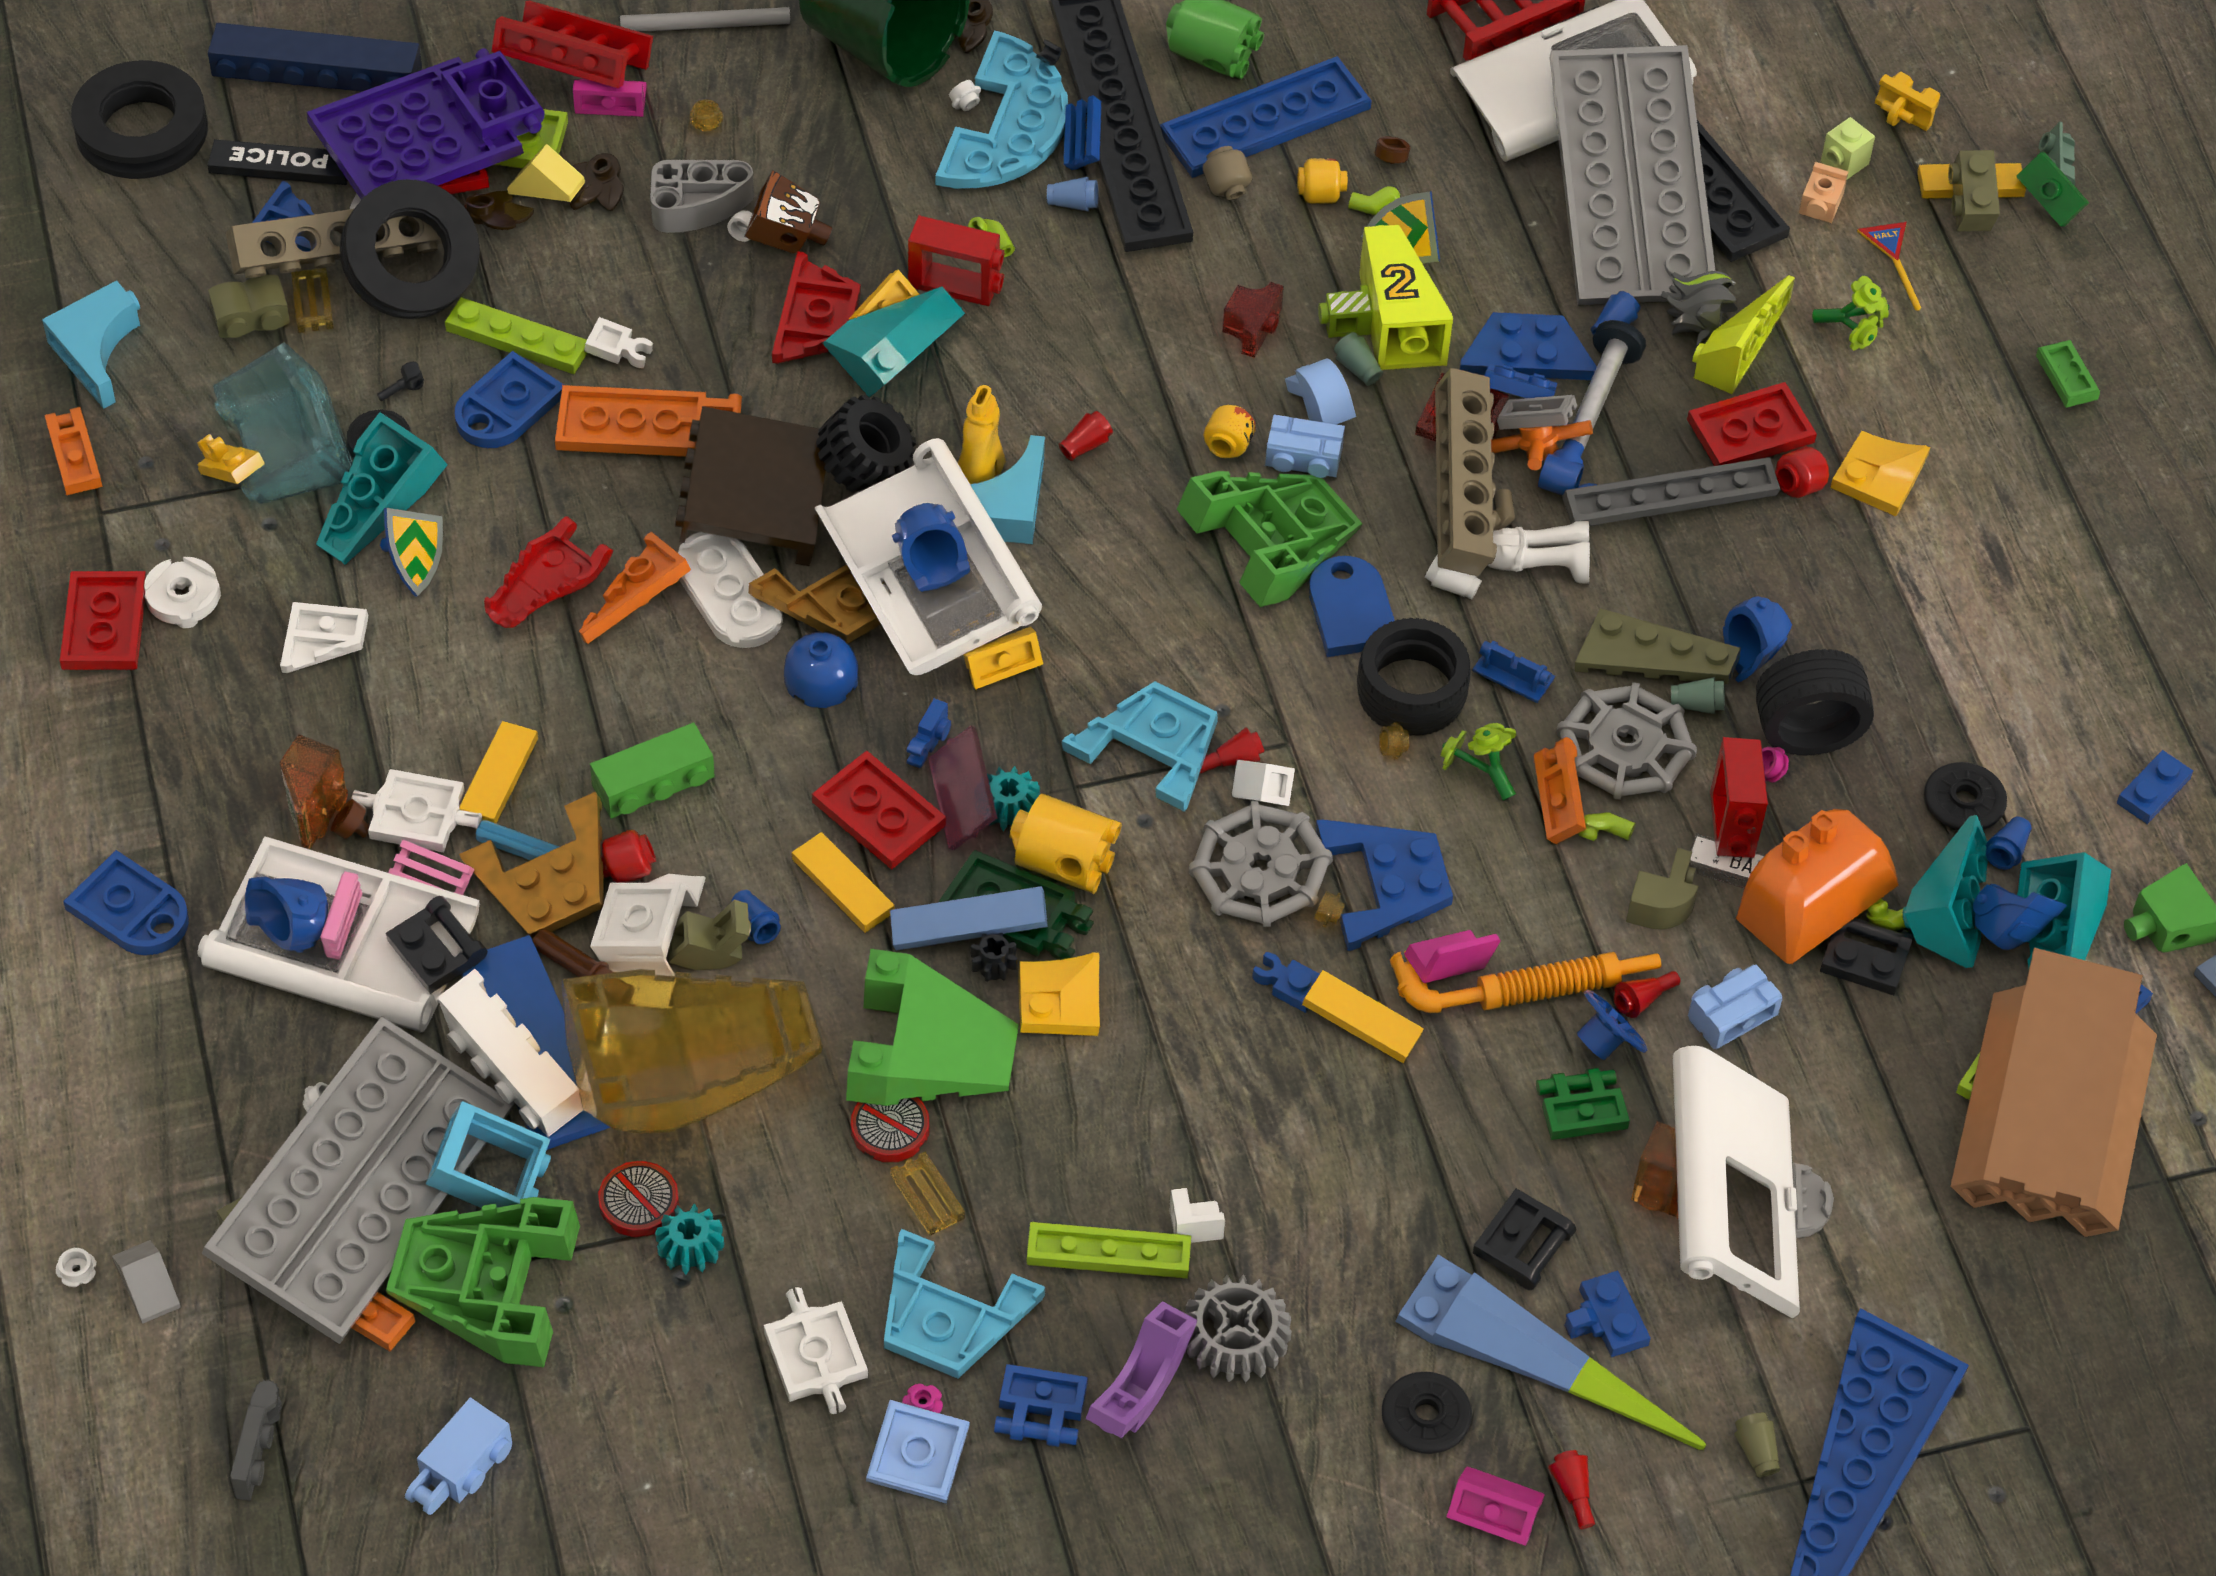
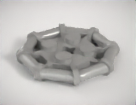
M1632 682V686L1598 691L1587 689L1583 691L1579 702L1566 719L1558 723L1556 728L1558 737L1561 739L1565 737L1570 738L1577 748V757H1575L1577 776L1612 794L1613 799L1621 800L1622 796L1654 791L1666 793L1672 790V783L1689 760L1694 759L1697 754V747L1691 741L1683 717L1685 710L1679 704L1673 705L1639 687L1640 683ZM1629 701V703H1623L1622 708L1613 709V705H1606ZM1637 702H1638L1639 704H1641V705H1643V706H1645V707H1647V708H1649V709L1655 711V712L1658 713V714H1655V713H1653V712L1647 710L1646 708H1644V707L1638 705ZM1590 711L1596 713L1595 718L1590 724L1581 723ZM1666 724L1671 725L1675 739L1667 738L1666 733L1663 734L1662 726ZM1628 734L1633 736V743H1624L1618 737H1626ZM1577 737L1587 739L1589 744L1588 753L1581 754ZM1664 753L1674 754V757L1665 769L1658 764V760ZM1599 763L1616 772L1617 777L1614 779L1591 766ZM1645 771H1647L1652 776L1648 778L1624 781L1625 775L1628 777H1637Z
M1251 801V805L1216 821L1208 820L1203 826L1205 832L1194 861L1189 864L1188 868L1190 876L1196 878L1211 903V911L1218 916L1227 914L1262 923L1263 927H1271V923L1304 907H1314L1319 901L1317 895L1327 867L1333 862L1332 852L1325 848L1309 823L1310 817L1304 812L1296 814L1261 805L1258 801ZM1260 820L1289 828L1284 833H1281L1273 826L1261 827ZM1252 821L1253 828L1235 837H1231L1226 833ZM1299 835L1310 851V854L1300 855L1292 843ZM1218 843L1224 847L1221 862L1210 863L1215 845ZM1256 860L1268 861L1267 870L1264 871L1259 867L1252 868L1251 866ZM1311 868L1305 885H1299L1296 882L1297 874L1300 873L1301 869ZM1222 876L1229 889L1222 893L1213 877ZM1287 894L1292 895V897L1269 907L1270 902ZM1244 896L1254 898V902L1260 903L1261 907L1236 900L1238 898L1245 900Z

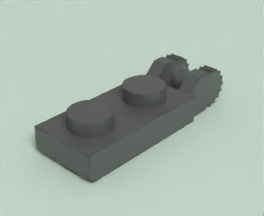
M269 1379L262 1382L259 1381V1384H256L246 1413L230 1475L236 1499L251 1501L254 1486L261 1485L265 1467L264 1461H261L263 1450L270 1449L274 1435L273 1423L280 1419L282 1402L279 1397V1387H277V1383L275 1384L274 1381Z

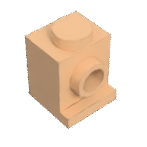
M1815 162L1802 196L1799 214L1832 223L1844 194L1849 171Z

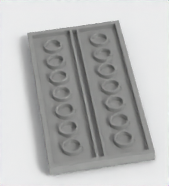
M1688 45L1551 50L1549 58L1577 305L1606 304L1610 296L1617 294L1619 291L1629 293L1638 303L1666 302L1667 300L1662 298L1661 294L1662 291L1672 293L1669 289L1671 285H1674L1672 273L1676 272L1683 277H1692L1705 272L1715 271Z
M381 1016L204 1246L202 1255L340 1344L390 1276L405 1220L435 1214L449 1196V1194L426 1185V1181L450 1117L459 1104L464 1101L505 1119L512 1110L514 1102L506 1103L496 1090ZM467 1134L454 1170L465 1174L488 1142Z

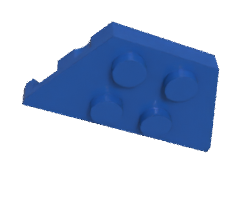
M1493 312L1461 359L1459 370L1485 375L1489 364L1498 366L1505 364L1514 367L1513 370L1528 375L1537 373L1545 375L1544 378L1591 380L1597 366L1564 316Z

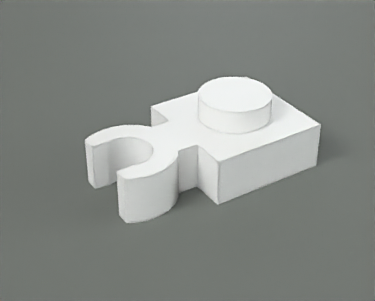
M599 317L585 343V352L616 364L619 363L621 357L628 359L632 366L644 368L646 357L636 352L642 351L651 354L653 343L646 338L632 339V329Z

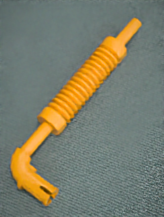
M1401 951L1391 957L1390 964L1399 984L1397 987L1399 996L1405 998L1407 1003L1417 1010L1427 1013H1441L1443 1008L1480 1002L1485 1011L1501 1008L1502 1005L1507 1007L1509 1003L1512 1006L1516 1005V1002L1522 1004L1523 1001L1525 1003L1530 1002V1000L1534 1002L1537 999L1544 1000L1545 997L1550 999L1552 996L1554 998L1559 995L1565 996L1566 993L1568 995L1573 994V992L1577 994L1580 993V990L1581 992H1585L1587 989L1593 991L1594 988L1599 990L1601 986L1603 988L1615 987L1617 983L1622 981V975L1661 968V958L1656 953L1618 960L1615 952L1598 954L1597 957L1592 955L1589 958H1577L1575 961L1573 959L1568 962L1565 960L1561 964L1559 962H1555L1554 965L1549 963L1547 967L1543 964L1540 965V968L1534 966L1533 969L1527 967L1526 970L1522 968L1519 971L1512 970L1511 973L1509 971H1506L1504 974L1500 972L1497 976L1495 974L1479 976L1477 987L1445 993L1428 989L1427 983L1422 982L1408 959L1406 958V962L1403 961Z

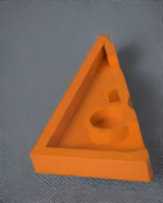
M653 532L648 533L644 538L647 546L641 555L629 558L624 570L616 576L603 594L606 603L599 613L590 612L584 620L583 626L579 630L583 641L589 644L636 609L646 605L650 599L668 586L675 584L682 576L691 571L686 559Z

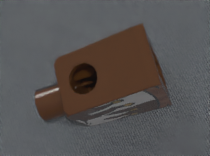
M772 170L759 192L744 237L794 254L800 251L807 238L824 246L831 234L832 227L815 219L820 205L817 197Z

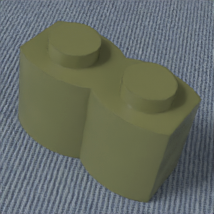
M264 275L248 279L245 282H225L208 289L210 307L219 337L238 338L254 330L272 331L290 323L288 306L278 275Z

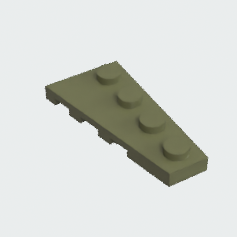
M1600 608L1575 661V672L1588 673L1589 668L1605 669L1606 674L1621 676L1623 671L1644 673L1645 678L1657 679L1662 675H1677L1681 681H1698L1715 677V681H1724V684H1729L1740 659L1741 648Z

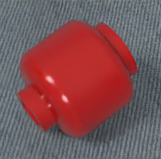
M1803 447L1782 455L1777 461L1775 474L1780 489L1790 497L1801 498L1824 488L1829 478V466L1821 452L1813 447Z
M631 829L607 838L601 843V861L603 862L604 878L611 876L615 883H630L651 873L652 863L656 862V856L646 834L640 835L636 830Z

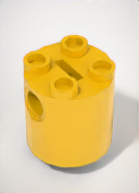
M1040 794L1030 811L1019 810L1012 823L1009 837L1012 839L1016 850L1015 865L1095 894L1101 881V872L1107 874L1113 864L1115 852L1110 851L1111 843L1115 844L1118 839L1122 823L1049 795Z

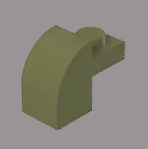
M1677 848L1669 878L1639 870L1629 904L1627 923L1651 929H1669L1682 924L1689 918L1693 912L1699 888L1698 885L1693 884L1696 868L1689 867L1692 851Z
M734 899L714 919L686 911L677 920L668 950V962L693 970L727 968L741 961V944L748 939L751 932V922L748 918V903Z

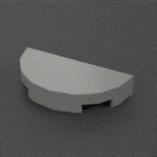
M1793 1162V1188L1796 1189L1797 1210L1795 1211L1796 1238L1809 1237L1822 1230L1830 1219L1834 1197L1830 1184L1826 1181L1824 1182L1820 1176L1813 1173L1811 1167Z

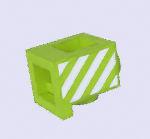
M1360 285V291L1326 293V302L1318 304V315L1320 324H1326L1328 338L1344 337L1353 332L1358 336L1370 335L1373 311L1367 285Z

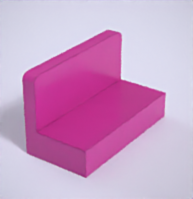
M587 79L574 80L573 99L575 114L643 117L647 84L643 81H624L623 86L615 88Z
M1471 930L1410 944L1404 955L1422 982L1428 983L1484 969L1501 940L1497 934L1476 938Z
M1466 1467L1458 1479L1446 1517L1526 1546L1545 1494L1483 1471Z

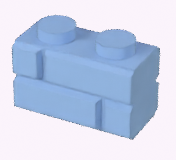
M1273 415L1267 442L1265 466L1273 467L1280 472H1289L1291 470L1305 472L1319 478L1326 476L1337 477L1345 426Z
M1757 964L1745 970L1736 968L1724 977L1722 983L1713 988L1705 985L1694 993L1691 998L1688 1017L1695 1028L1703 1033V1037L1713 1049H1718L1778 1015L1782 995L1774 984L1767 980V976Z

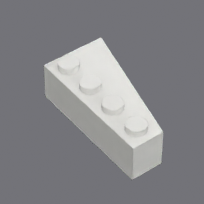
M474 969L437 997L450 1033L446 1036L451 1045L460 1054L466 1051L472 1057L470 1060L471 1064L481 1077L485 1079L490 1076L497 1083L494 1085L495 1089L506 1103L510 1104L514 1101L521 1108L519 1113L531 1129L534 1130L536 1127H539L549 1137L585 1109L580 1090L547 1051L540 1055L538 1054L540 1047L530 1031L523 1023L517 1028L515 1027V1020L506 1009L507 1005L497 993L491 998L487 995L483 984L484 978Z

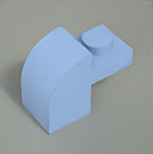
M1326 358L1316 363L1302 366L1295 370V375L1285 378L1288 392L1303 397L1309 420L1337 425L1356 417L1345 379L1330 359Z

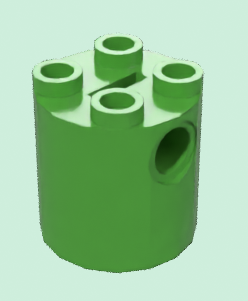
M1184 0L1172 7L1167 18L1166 28L1169 50L1176 55L1231 78L1243 79L1249 67L1248 59L1252 50L1258 51L1264 39V32L1259 30L1262 18L1252 11L1225 0Z

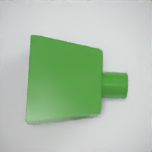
M2187 863L2142 889L2133 908L2134 916L2124 921L2125 932L2132 941L2149 936L2158 951L2163 953L2216 941V904Z

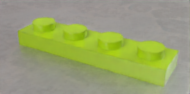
M460 297L445 321L447 332L509 353L514 351L521 357L571 374L576 373L587 355V352H585L586 339Z
M1030 1222L1027 1265L1188 1279L1192 1235Z

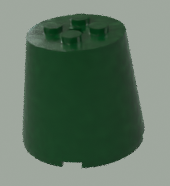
M799 0V7L802 18L809 27L890 81L904 87H913L933 77L950 58V55L946 52L954 37L960 38L968 16L970 0Z

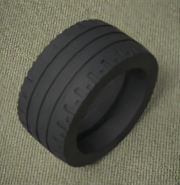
M1403 618L1384 624L1370 635L1359 659L1357 690L1363 710L1371 717V720L1382 726V728L1397 734L1400 733L1401 735L1423 736L1438 732L1446 726L1448 727L1461 713L1468 696L1471 676L1469 653L1456 633L1446 628V626L1440 625L1438 622L1419 618ZM1411 659L1424 661L1438 668L1448 678L1449 682L1435 692L1418 695L1401 692L1389 686L1378 672L1393 662Z
M1815 649L1789 655L1767 668L1756 684V704L1765 737L1772 747H1780L1787 754L1820 755L1842 749L1857 741L1872 725L1874 710L1867 675L1861 662L1843 651ZM1815 701H1821L1815 704H1809Z

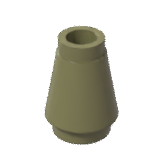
M1764 1412L1747 1415L1735 1422L1737 1431L1734 1435L1753 1470H1755L1756 1476L1762 1478L1779 1472L1781 1469L1778 1463L1774 1422L1769 1421L1767 1414Z

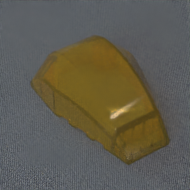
M646 969L563 979L562 981L566 1045L576 1084L579 1088L582 1108L613 1129L639 1134L677 1130L721 1112L759 1093L796 1072L822 1053L823 1045L804 981L752 978V982L731 981V976L715 975V979L692 978V973L675 972L674 976L655 975V970Z

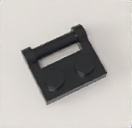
M444 896L433 898L426 905L425 909L385 933L389 944L430 994L480 963L488 953L484 945L478 940L474 941L450 911L451 905ZM439 921L463 950L462 953L454 957L430 928L431 925Z
M1854 918L1832 934L1820 972L1894 996L1914 935L1906 930L1900 933ZM1847 931L1897 947V951L1892 953L1845 938L1844 935Z
M1516 1188L1474 1244L1473 1254L1512 1276L1521 1287L1527 1290H1534L1541 1280L1540 1273L1563 1241L1571 1239L1576 1232V1226L1567 1217ZM1544 1225L1551 1230L1550 1234L1528 1264L1522 1262L1518 1257L1540 1227Z

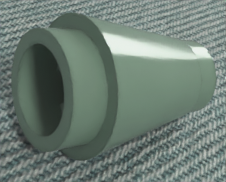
M1353 332L1344 336L1335 345L1336 360L1367 386L1374 384L1382 377L1383 371L1363 336L1359 337Z
M1715 677L1679 685H1671V704H1679L1683 709L1715 714L1719 710H1725L1724 681H1715Z

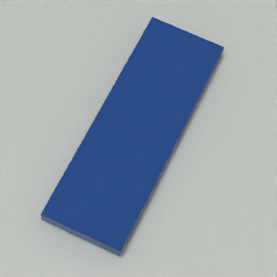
M1336 56L1159 125L1165 142L1189 175L1194 178L1203 174V164L1207 161L1206 157L1215 149L1231 146L1233 149L1242 151L1245 157H1248L1371 109L1372 100L1339 57Z
M528 935L487 949L488 953L484 960L461 974V977H465L474 969L478 971L484 978L483 984L487 995L491 998L496 993L507 1005L506 1009L515 1020V1027L517 1028L523 1023L540 1047L538 1054L540 1055L544 1051L549 1053L579 1088L585 1105V1109L549 1137L539 1127L533 1130L524 1121L526 1128L549 1138L548 1150L612 1127V1119L531 936Z

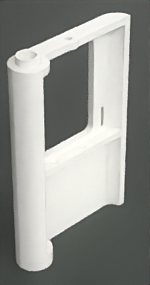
M1701 1046L1679 1048L1673 1054L1681 1270L1689 1274L1691 1278L1699 1280L1708 1279L1715 1274L1735 1285L1739 1290L1749 1293L1785 1315L1794 1318L1800 1312L1795 1227L1797 1200L1796 1189L1793 1188L1789 1100L1783 1094L1707 1048ZM1726 1164L1771 1191L1775 1279L1734 1256L1730 1251Z

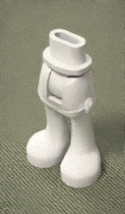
M1576 521L1570 525L1541 530H1523L1522 527L1493 531V543L1497 545V553L1493 563L1488 564L1490 568L1518 572L1526 568L1559 565L1570 569L1575 582L1589 584V521ZM1537 546H1557L1548 548H1530Z

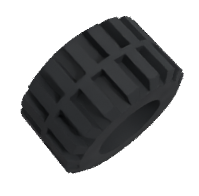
M867 395L850 398L823 424L818 432L819 438L816 440V447L821 450L818 456L825 463L824 469L835 477L834 481L839 485L841 483L844 484L846 490L851 492L857 490L859 493L910 468L913 464V454L916 450L914 446L917 444L916 438L911 435L913 430L910 424L905 423L903 420L905 417L901 412L897 413L893 409L894 406L888 402L886 404L882 403L881 398L873 396L870 399Z

